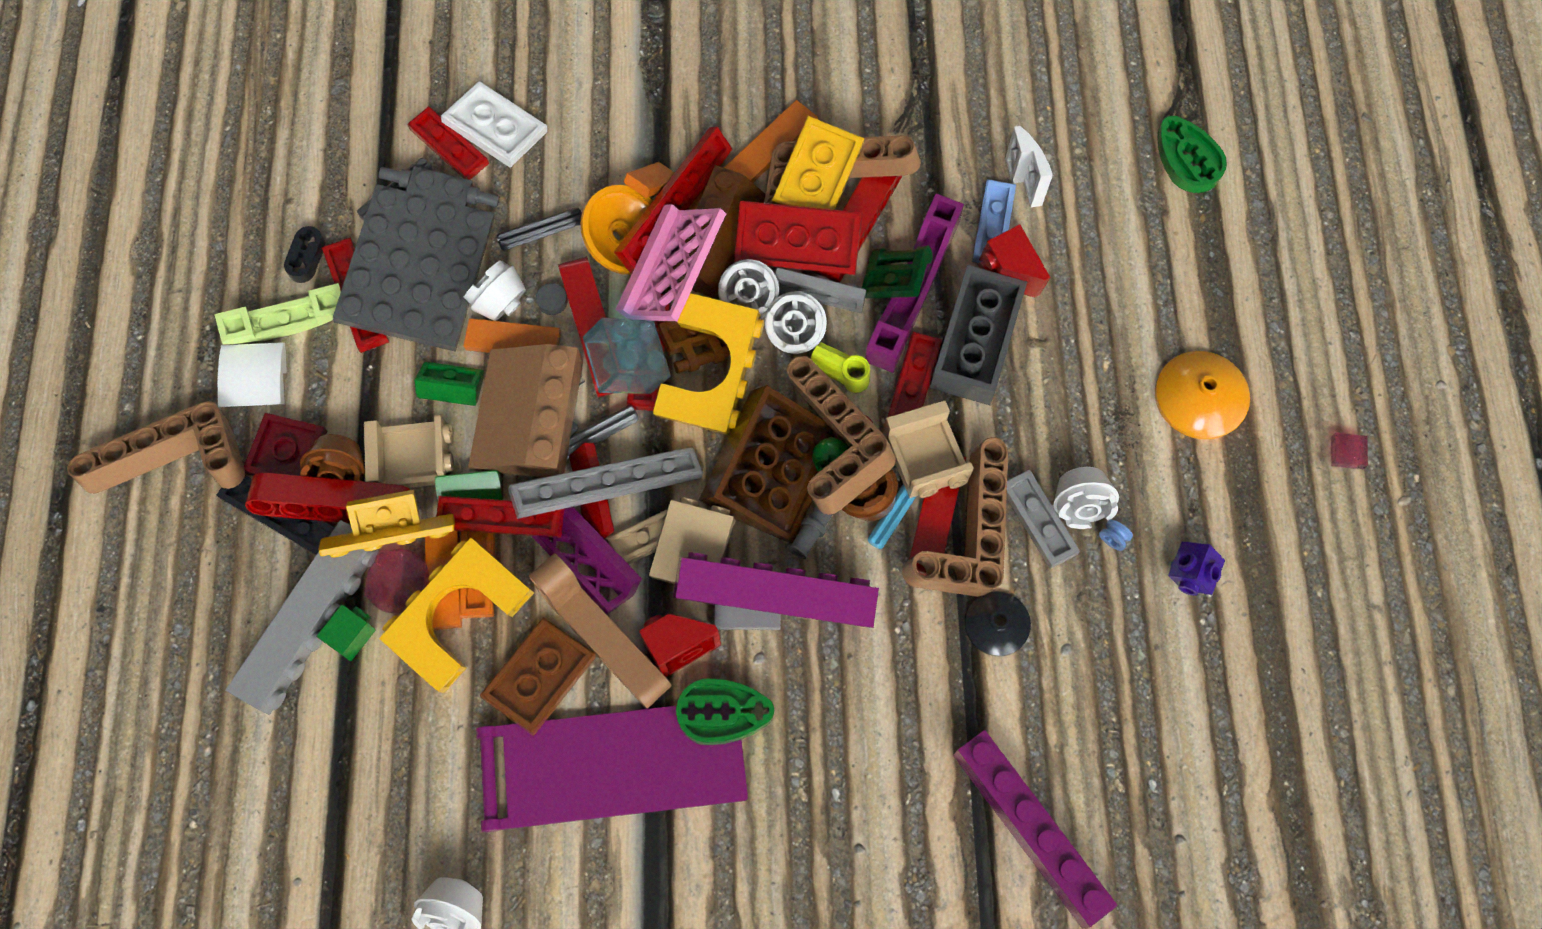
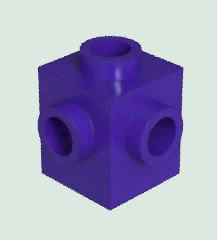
M1181 541L1176 557L1171 563L1168 576L1178 585V589L1185 594L1197 596L1198 593L1212 595L1216 583L1221 578V570L1225 559L1210 544Z

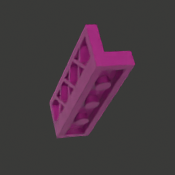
M574 507L564 509L561 538L532 536L550 556L556 553L576 576L581 588L606 615L635 595L642 578ZM556 541L569 543L574 548L573 554L560 552L556 547ZM578 564L590 565L595 570V577L582 575L578 571ZM600 586L612 588L618 596L608 602L599 593Z

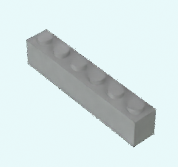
M340 520L329 537L352 533L351 525ZM379 549L373 551L353 550L344 556L335 558L329 555L320 556L318 552L225 691L268 715L273 710L278 709L285 700V692L291 682L297 680L305 669L304 663L311 652H315L321 646L323 641L316 636L338 608L344 604L348 596L353 595L361 584L362 575L367 568L372 567L377 561Z

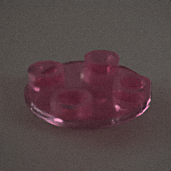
M405 549L384 550L380 552L367 573L365 596L373 605L384 612L402 613L407 608L405 603L408 598L417 590L422 592L429 584V572L425 562L416 553Z

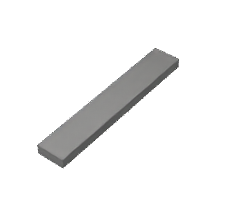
M692 446L509 485L508 492L517 519L701 479L703 471Z

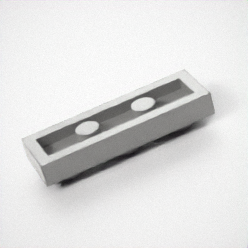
M777 268L775 275L779 284V293L804 292L813 296L821 304L862 314L866 290L861 289L858 285L833 282L829 278L820 275L815 277L805 275L793 268Z
M1028 470L1008 480L1007 499L1049 569L1078 555L1080 550L1032 472Z

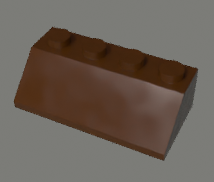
M717 165L714 166L697 209L721 208L726 215L692 291L720 300L718 286L721 276L730 265L735 263L740 201L764 203L766 194L743 174ZM711 220L704 224L701 229L703 230L707 227ZM696 233L692 234L688 239H686L685 243L689 242L693 237H695ZM696 247L692 252H690L689 256H692L697 251L698 247ZM682 259L673 266V270L680 266L684 260ZM686 273L677 280V283L685 278Z

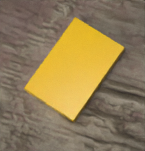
M808 116L772 202L779 205L835 210L863 146L864 138Z

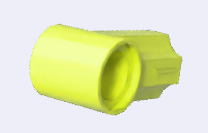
M822 342L814 349L811 360L828 377L842 383L848 391L853 393H860L868 388L870 384V364L863 356H850ZM853 371H861L863 373L859 378L851 377L849 374Z

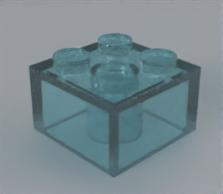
M601 318L583 336L599 393L651 394L671 376L654 321Z

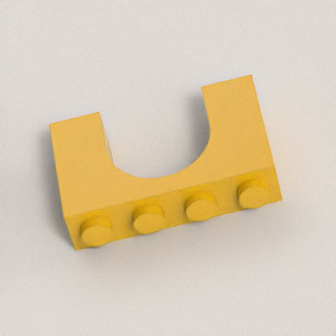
M690 293L677 323L682 328L710 334L723 340L727 344L731 355L730 369L721 384L704 392L689 391L661 383L653 414L663 419L730 435V431L736 427L740 411L736 410L739 398H745L748 388V381L744 380L747 368L752 369L756 357V350H752L755 338L760 339L764 327V320L760 319L761 314L759 310Z
M472 538L467 542L465 540L461 541L451 552L453 558L445 566L440 565L431 573L428 578L430 583L422 592L417 590L408 598L405 603L407 608L399 617L395 615L386 622L382 628L384 633L379 638L436 691L445 693L467 667L448 651L435 635L433 615L439 602L452 591L472 588L481 591L503 612L513 617L534 594L528 586Z

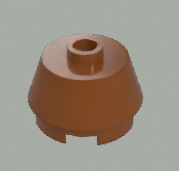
M327 434L320 436L300 459V476L363 481L365 478V466L360 446L354 440L343 435Z
M892 469L843 507L842 510L848 515L864 521H877L887 516L894 507L898 490V481Z

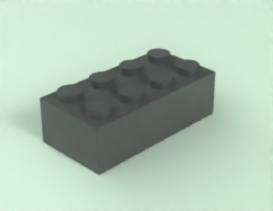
M967 265L934 371L931 389L991 405L1026 289V281Z

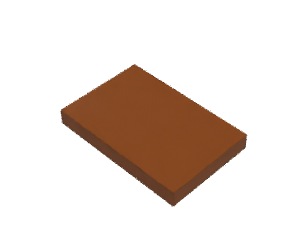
M543 617L482 691L480 697L534 736L593 662L596 655Z

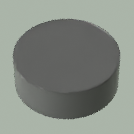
M545 284L536 294V302L539 309L547 315H557L564 311L567 306L568 298L566 292L558 284Z

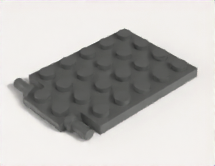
M416 166L413 167L412 171L406 169L398 171L381 167L379 171L380 179L399 183L400 187L407 189L403 191L376 184L334 311L333 321L334 323L456 352L469 308V303L464 296L471 286L476 284L495 219L494 213L467 207V205L481 203L498 207L500 196L480 191V188L473 186L472 180Z

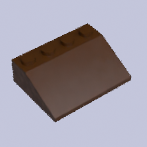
M768 385L751 390L740 412L737 424L727 439L699 501L710 507L718 506L730 510L729 515L734 516L735 520L788 543H793L801 527V522L805 518L812 502L807 489L808 483L819 473L812 463V451L822 439L835 437V439L840 440V437L824 420Z

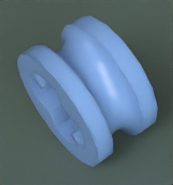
M1109 520L1106 523L1107 529H1102L1099 532L1100 538L1108 546L1119 551L1125 549V541H1130L1133 538L1132 532L1115 520Z

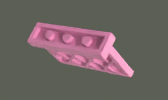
M672 204L664 205L615 310L638 326H644L646 320L678 321L726 213L721 208L678 210ZM711 220L709 225L702 230L701 227ZM696 233L695 237H693L689 242L685 243L686 239H688L692 234ZM698 247L697 251L692 256H689V253ZM683 259L684 262L673 270V266ZM686 273L685 278L677 283V280ZM671 285L672 289L661 297V293ZM674 300L670 311H665V306Z

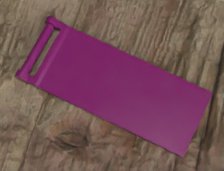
M710 703L705 704V709L697 710L695 704H689L688 709L682 710V714H687L688 720H695L696 714H704L705 720H712L713 714H721L722 720H729V715L735 714V710L729 709V704L727 703L722 704L720 710H714ZM676 706L547 720L534 736L517 724L476 728V739L480 740L484 808L481 832H496L539 825L734 803L748 799L742 739L717 745L695 743L686 737L680 729L677 721ZM503 737L508 818L498 819L494 756V738Z

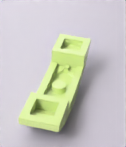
M339 283L309 290L308 297L248 311L245 306L214 314L222 343L243 344L266 341L300 333L332 321L341 293Z

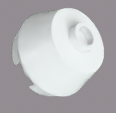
M752 259L740 260L730 265L724 271L719 282L718 295L720 301L759 310L761 314L760 319L766 316L771 303L779 297V284L776 275L766 264Z
M499 260L485 272L486 275L476 286H471L464 296L471 305L472 311L493 321L498 320L505 313L508 316L511 315L520 306L521 302L519 299L526 291L515 267H510Z
M788 292L777 297L769 306L765 316V329L770 341L778 349L791 354L810 351L819 344L826 331L827 320L822 305L813 296L804 292Z
M1079 467L1066 472L1059 479L1054 500V510L1059 515V518L1061 517L1066 520L1068 527L1077 529L1092 528L1091 522L1101 520L1104 517L1108 522L1117 514L1119 494L1103 471L1095 467Z
M437 878L414 903L416 910L412 916V922L418 929H424L425 925L431 929H481L483 896L476 888L462 879Z

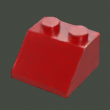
M1020 224L988 240L979 258L978 266L981 269L1026 281L1027 285L1024 295L1035 298L1039 296L1051 278Z
M667 614L664 617L656 615L643 624L644 628L639 630L648 652L665 678L721 646L720 635L716 625L672 614Z

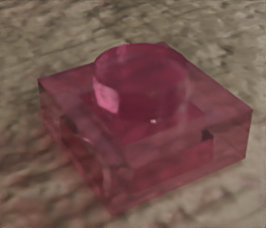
M1334 433L1331 436V466L1365 469L1368 466L1367 436Z

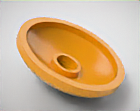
M612 185L599 190L587 201L581 215V234L589 253L603 267L619 274L631 275L614 251L653 202L650 197L645 198L626 185ZM613 232L619 234L620 240L614 237Z
M1191 351L1176 356L1164 366L1156 381L1155 400L1162 417L1178 432L1196 439H1215L1229 434L1244 420L1250 405V392L1245 377L1228 359L1212 352ZM1204 383L1210 384L1213 390L1205 388Z

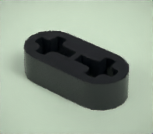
M313 226L302 227L296 232L284 262L286 273L297 283H305L313 278L323 254L322 247L326 244L320 231ZM314 237L316 241L309 242L308 246H306L304 242L310 241ZM303 262L306 267L300 268L298 272H296L294 268L300 267Z

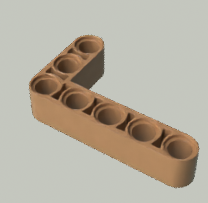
M904 135L862 137L864 138V143L849 178L906 176L915 173L920 168L921 159L912 138ZM797 141L782 142L775 147L772 153L764 203L776 204L772 202V199Z
M800 356L794 358L788 364L787 374L803 399L849 447L848 450L816 474L807 486L808 493L819 511L828 515L835 514L890 471L896 461L895 454L883 433L810 358Z
M212 401L199 403L73 457L67 466L69 475L90 494L107 490L198 450L200 451L205 469L222 488L236 487L245 477V469L232 425L217 404Z
M996 437L985 439L970 455L969 463H972L974 469L968 482L965 557L930 551H922L916 554L904 564L902 569L903 578L910 586L979 597L988 594L1002 584L1004 578L1008 449L1001 439ZM984 451L991 454L993 461L986 457ZM983 481L990 484L992 491L985 488ZM982 511L989 515L991 522L984 519ZM980 542H984L988 546L989 553L982 549ZM916 563L924 566L926 576L921 575L917 571ZM948 568L956 572L957 581L949 576ZM979 572L987 577L988 585L981 582Z
M556 553L529 575V578L545 601L646 709L672 686L653 663L581 588L572 570Z

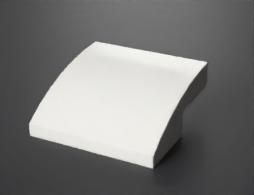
M1015 126L1005 158L1012 184L1024 182L1030 207L1042 206L1053 176L1050 165L1043 151L1031 135L1021 126Z
M285 343L221 345L218 364V407L285 404L283 374H287Z

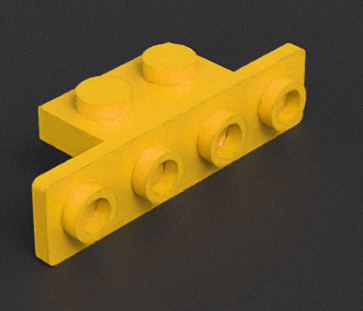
M414 490L349 501L346 508L352 533L322 538L318 550L320 556L329 555L335 558L358 549H363L364 551L377 550L384 544L396 542L399 545H405L414 542L416 538L426 536L441 538L454 531L455 520L453 514L420 519Z

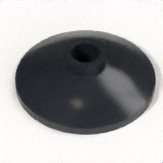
M994 591L984 596H979L972 602L965 616V629L971 643L981 652L991 656H1007L1015 653L1025 644L1030 634L1031 620L1026 607L1019 599L1005 592ZM994 617H1003L1005 619V625H996L994 622Z

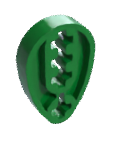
M1168 116L1162 121L1158 130V150L1164 169L1172 182L1182 190L1191 193H1203L1213 189L1220 182L1227 167L1226 156L1221 147L1204 130L1181 117ZM1168 127L1170 130H1177V134L1174 131L1168 132ZM1184 150H1185L1187 153L1193 152V153H1194L1193 157H1192L1190 154H1186V155L1183 154ZM1192 161H1193L1195 164H1199V163H1200V164L1202 165L1201 168H1200L1198 165L1192 166V165H1191ZM1200 173H1201L1202 175H1207V174H1208V175L1210 176V178H1209V179H1208L1207 177H1202V178H1201L1199 175H1200Z
M707 678L697 680L683 690L677 702L676 715L680 729L690 740L702 745H717L744 739L770 724L774 716V705L770 699L753 688L728 680ZM690 703L695 704L697 710L705 709V704L707 703L712 704L714 710H720L722 704L727 703L729 704V709L735 710V714H730L729 720H722L721 714H713L712 720H705L704 714H696L695 720H688L687 714H682V710L688 709ZM757 703H761L762 708L768 710L769 714H763L762 720H756L755 714L742 713L741 711L753 710Z

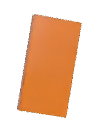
M656 162L628 172L623 182L643 197L648 198L658 194L675 172L662 163Z

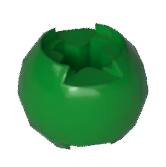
M835 437L822 439L812 451V463L815 469L820 472L848 450L849 447L845 442L835 439Z

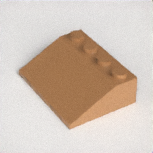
M542 344L490 350L468 465L470 470H498L500 473L535 477H549L565 472L583 366V359L578 347Z

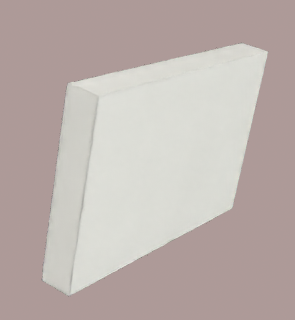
M480 81L441 115L442 123L510 168L547 133L546 124Z

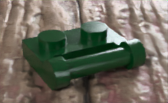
M918 246L914 250L886 251L884 248L874 249L871 253L861 289L866 290L865 298L918 297L927 264H930L933 258L931 247ZM912 262V264L887 265V263Z

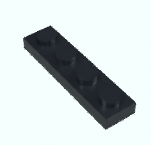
M246 475L243 481L236 487L229 489L221 487L216 494L222 501L315 556L319 552L321 539L329 537L335 528L325 521L261 516L251 513L246 509L245 504L252 479Z

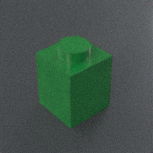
M341 605L316 637L346 659L352 661L376 629L368 623L371 617L356 606L351 611L344 605Z

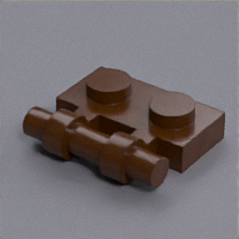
M667 321L658 325V333L669 356L680 352L683 356V359L673 362L677 374L684 371L691 373L699 370L702 365L711 362L718 364L724 362L726 357L731 356L727 344L721 346L718 341L720 338L682 328L677 321ZM704 344L707 345L708 351L695 354L693 348Z

